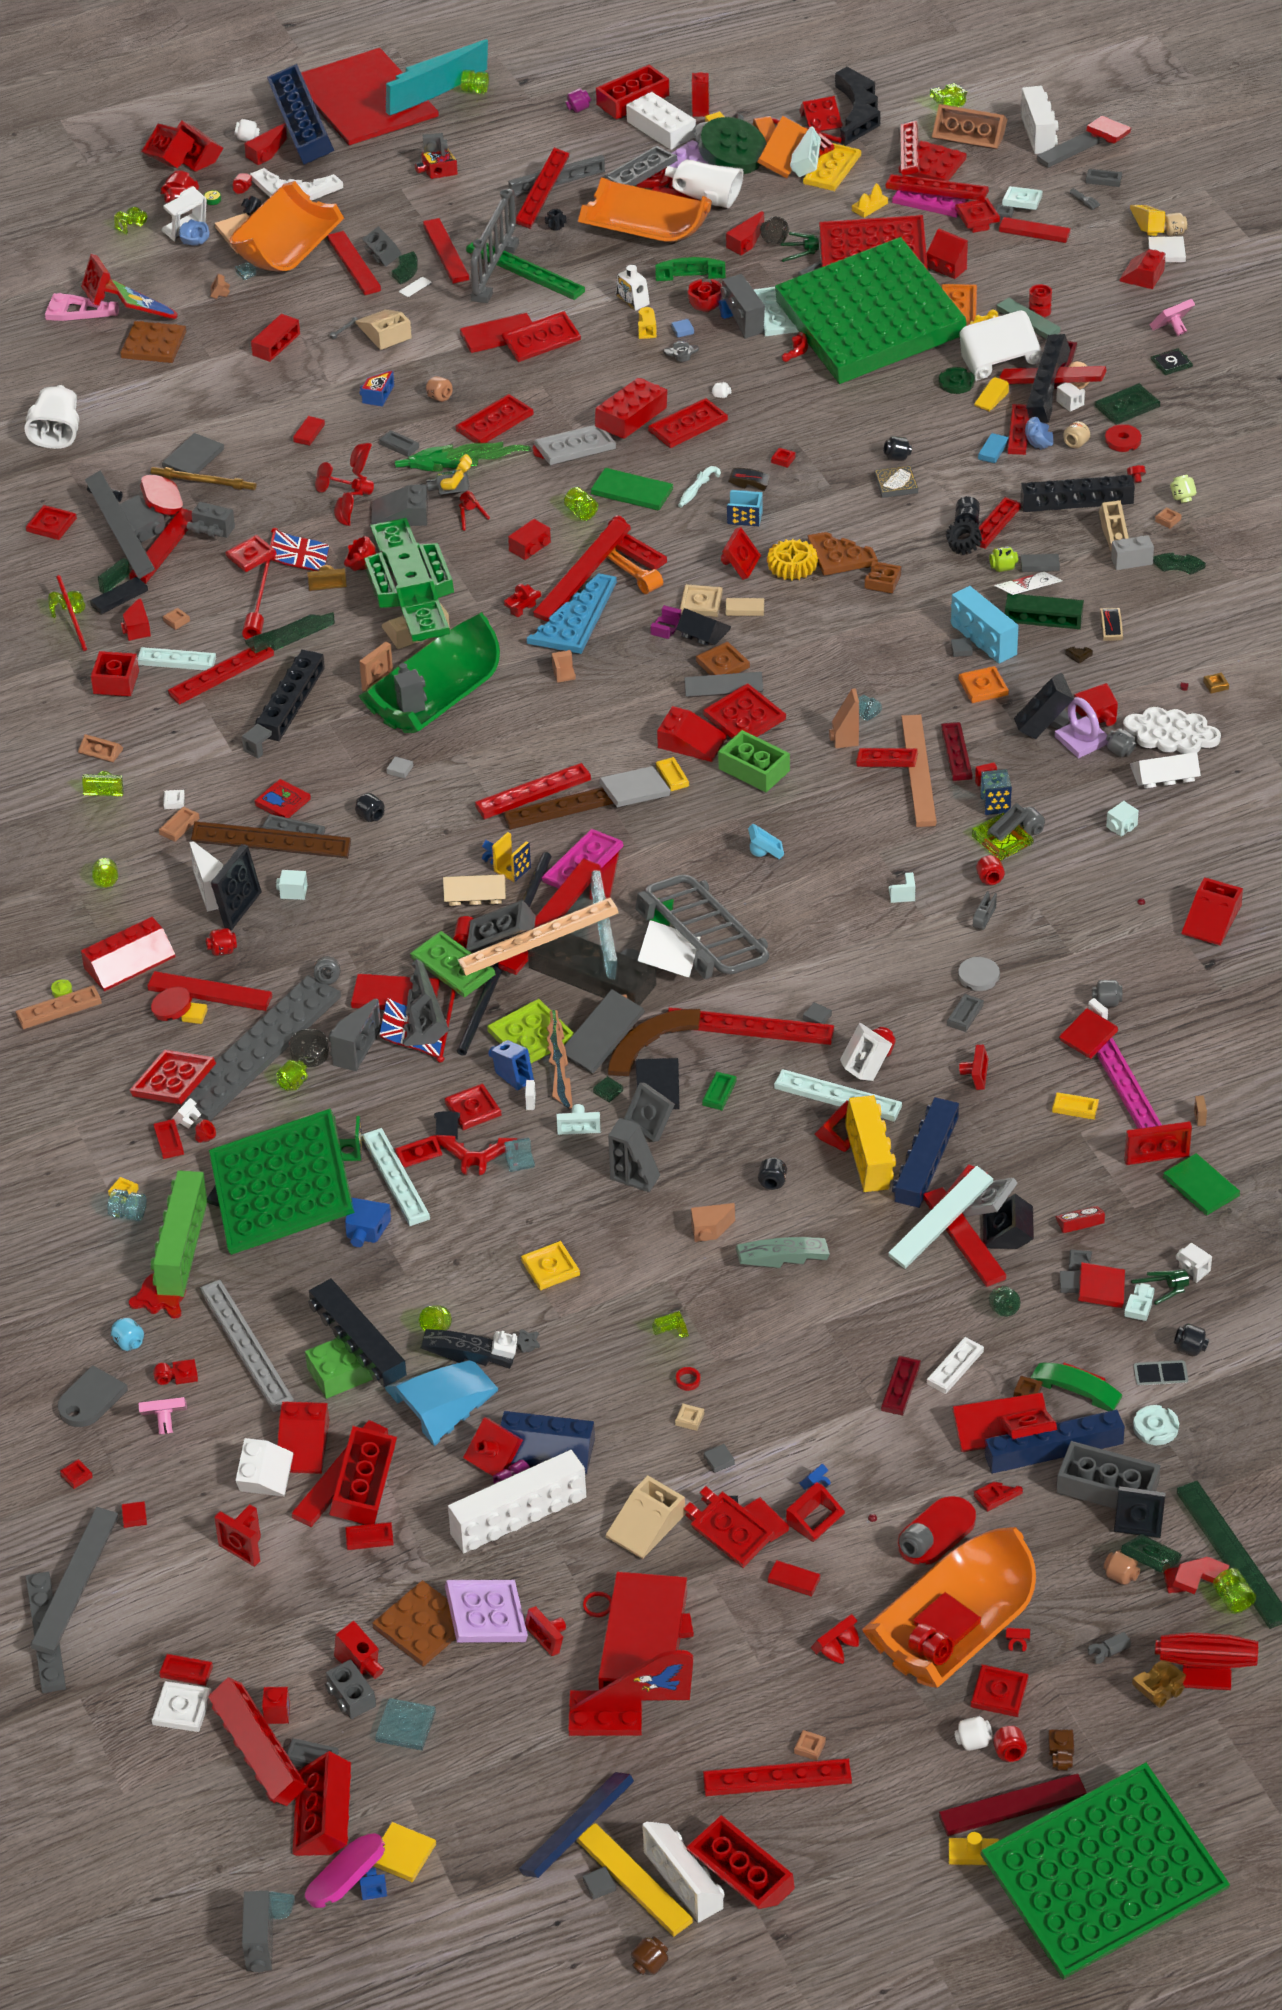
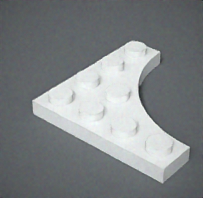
M265 168L250 173L252 181L269 197L283 184L292 181L297 182L300 188L310 196L309 199L311 201L343 188V182L334 174L314 179V182L309 183L295 179L281 180L279 176Z

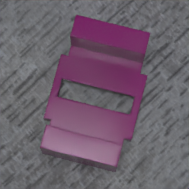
M664 605L662 607V616L658 617L656 622L651 624V635L669 639L671 634H674L682 615L681 609ZM659 622H662V623L674 625L675 627L672 628V627L665 626V625H661V624H658V623H659Z

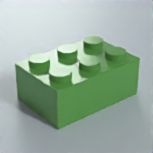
M743 730L718 751L720 770L764 792H768L790 771V753Z
M336 1338L305 1351L307 1369L326 1399L373 1380L369 1370L359 1364L357 1357L353 1353L348 1352L345 1343L341 1339L338 1340Z

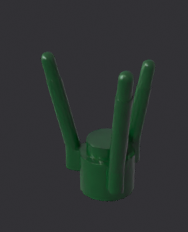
M789 232V235L806 239H803V242L781 243V246L803 245L807 251L783 258L782 262L808 254H815V251L819 250L818 236Z
M1185 1269L1147 1272V1276L1154 1277L1131 1280L1132 1284L1167 1280L1169 1288H1174L1175 1290L1155 1300V1305L1164 1302L1176 1294L1185 1292L1184 1287L1189 1286V1277Z

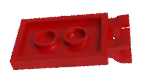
M705 1486L699 1493L703 1496L701 1500L708 1506L701 1512L695 1505L689 1502L684 1507V1511L687 1512L685 1515L693 1521L691 1525L694 1530L744 1568L775 1536L774 1531L723 1491L717 1496Z

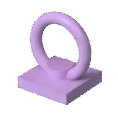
M1075 697L1067 708L1071 724L1056 730L1055 738L1077 758H1080L1107 745L1106 737L1108 735L1099 728L1098 718L1090 704L1082 698ZM1076 705L1082 707L1088 717L1085 716L1077 720L1075 713Z

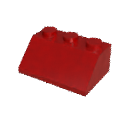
M181 120L177 128L195 140L192 149L184 157L183 163L195 172L215 163L224 148L196 127Z

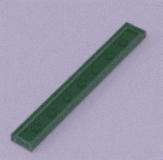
M1194 1481L1177 1488V1495L1223 1562L1229 1565V1571L1269 1629L1282 1625L1281 1600L1200 1483Z

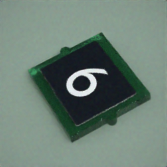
M1179 348L1151 356V360L1156 365V368L1160 369L1165 376L1193 367V363Z

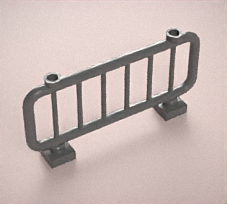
M513 189L500 191L501 200L480 239L473 241L475 249L470 261L471 301L488 304L493 294V288L485 286L503 251L514 253L519 245V238L512 237L516 225L515 194ZM503 209L505 210V234H503ZM498 219H499V225H500V241H499V243H498V231H497V221H498ZM493 228H494V240H495V253H494V255H493V246H492V230H493ZM487 239H489V255H490V263H489V265H488V262H487V246H486V241H487ZM482 249H483V254H484V270H485L483 276H482V262H481V251H482Z
M677 875L653 883L637 894L635 909L646 920L654 918L656 908L698 950L695 954L693 968L704 979L712 977L713 967L721 973L731 975L762 965L768 961L769 952L767 951L768 944L766 939L760 938L757 940L708 892L709 885L706 880L698 882L692 876ZM679 883H688L693 887L658 899L653 894L655 891ZM697 891L704 898V900L671 911L662 903ZM707 902L716 910L681 922L674 915ZM718 914L727 921V923L695 934L685 926ZM728 926H732L739 933L706 946L697 938ZM742 937L751 945L720 957H716L709 950ZM753 949L761 955L734 966H726L720 962Z

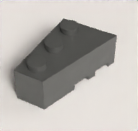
M738 274L722 279L721 294L725 298L744 338L764 333L765 305L744 276Z
M619 1118L608 1135L610 1180L650 1192L660 1177V1173L639 1124Z

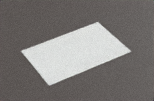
M650 920L638 961L689 977L697 949L677 929Z

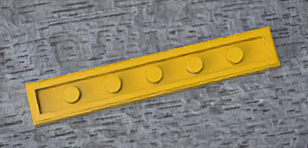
M596 1823L590 1826L577 1839V1842L602 1867H606L609 1874L673 1937L693 1923V1918Z

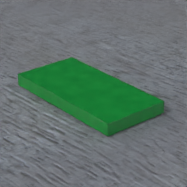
M605 468L591 488V494L659 511L672 492L673 484Z

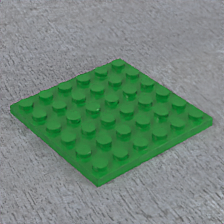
M331 1108L209 1150L227 1247L231 1255L355 1213Z

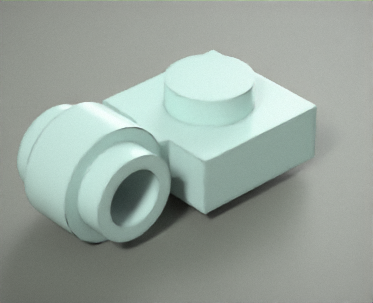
M1145 1283L1136 1284L1134 1295L1130 1294L1126 1305L1125 1317L1147 1321L1155 1290L1151 1285Z

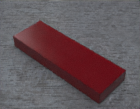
M903 1356L898 1357L881 1405V1411L904 1415L921 1366V1360Z

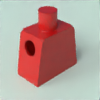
M1107 683L1074 694V698H1082L1090 704L1098 718L1099 724L1105 722L1107 726H1112L1116 722L1118 702ZM1076 705L1075 711L1082 717H1088L1084 709Z
M354 1620L336 1633L334 1657L343 1664L351 1659L363 1676L369 1673L374 1679L383 1673L384 1668L378 1663V1647Z

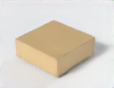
M682 1404L675 1420V1425L697 1431L704 1416V1409Z

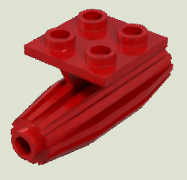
M1189 1632L1161 1635L1160 1640L1155 1641V1655H1160V1660L1183 1665V1673L1186 1675L1182 1684L1184 1688L1231 1691V1668L1257 1666L1258 1641L1226 1634Z

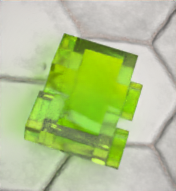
M956 83L946 85L943 90L939 87L930 89V96L938 104L962 107L966 103L968 91Z

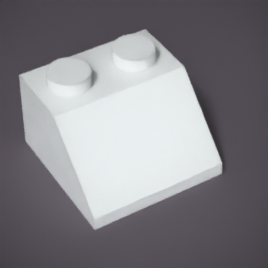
M245 1438L236 1476L239 1491L285 1497L293 1452L269 1441Z

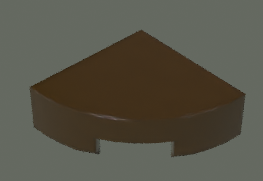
M1074 646L1067 648L1065 655L1079 664L1091 657L1093 650L1084 647V649L1075 648Z

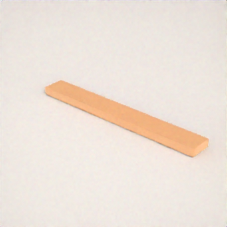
M608 898L460 958L458 962L464 974L469 975L618 914V909L612 899Z

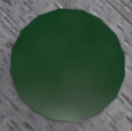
M951 367L939 375V386L948 393L961 394L970 391L974 387L975 377L971 371L969 373L965 368Z

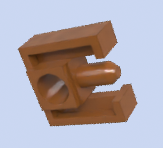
M873 561L871 572L865 578V588L893 594L901 577V566Z

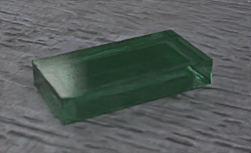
M122 558L98 576L100 592L105 593L129 576L130 570L127 559Z

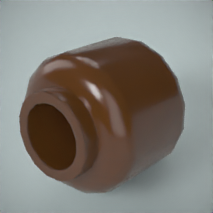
M654 1936L652 1939L648 1937L643 1938L631 1952V1957L634 1961L632 1964L633 1968L641 1975L645 1973L650 1975L657 1974L668 1961V1948Z

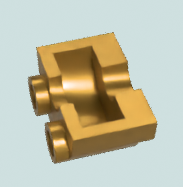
M1161 1660L1153 1666L1150 1672H1142L1134 1677L1132 1685L1158 1708H1161L1172 1696L1175 1698L1180 1696L1184 1690L1182 1684L1186 1675L1171 1662Z

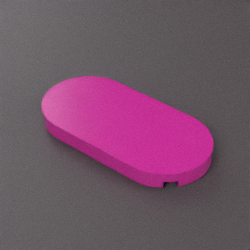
M372 1833L361 1836L351 1842L307 1887L305 1898L310 1906L323 1908L326 1906V1902L331 1900L333 1903L341 1899L382 1857L385 1850L383 1847L385 1842L381 1836Z

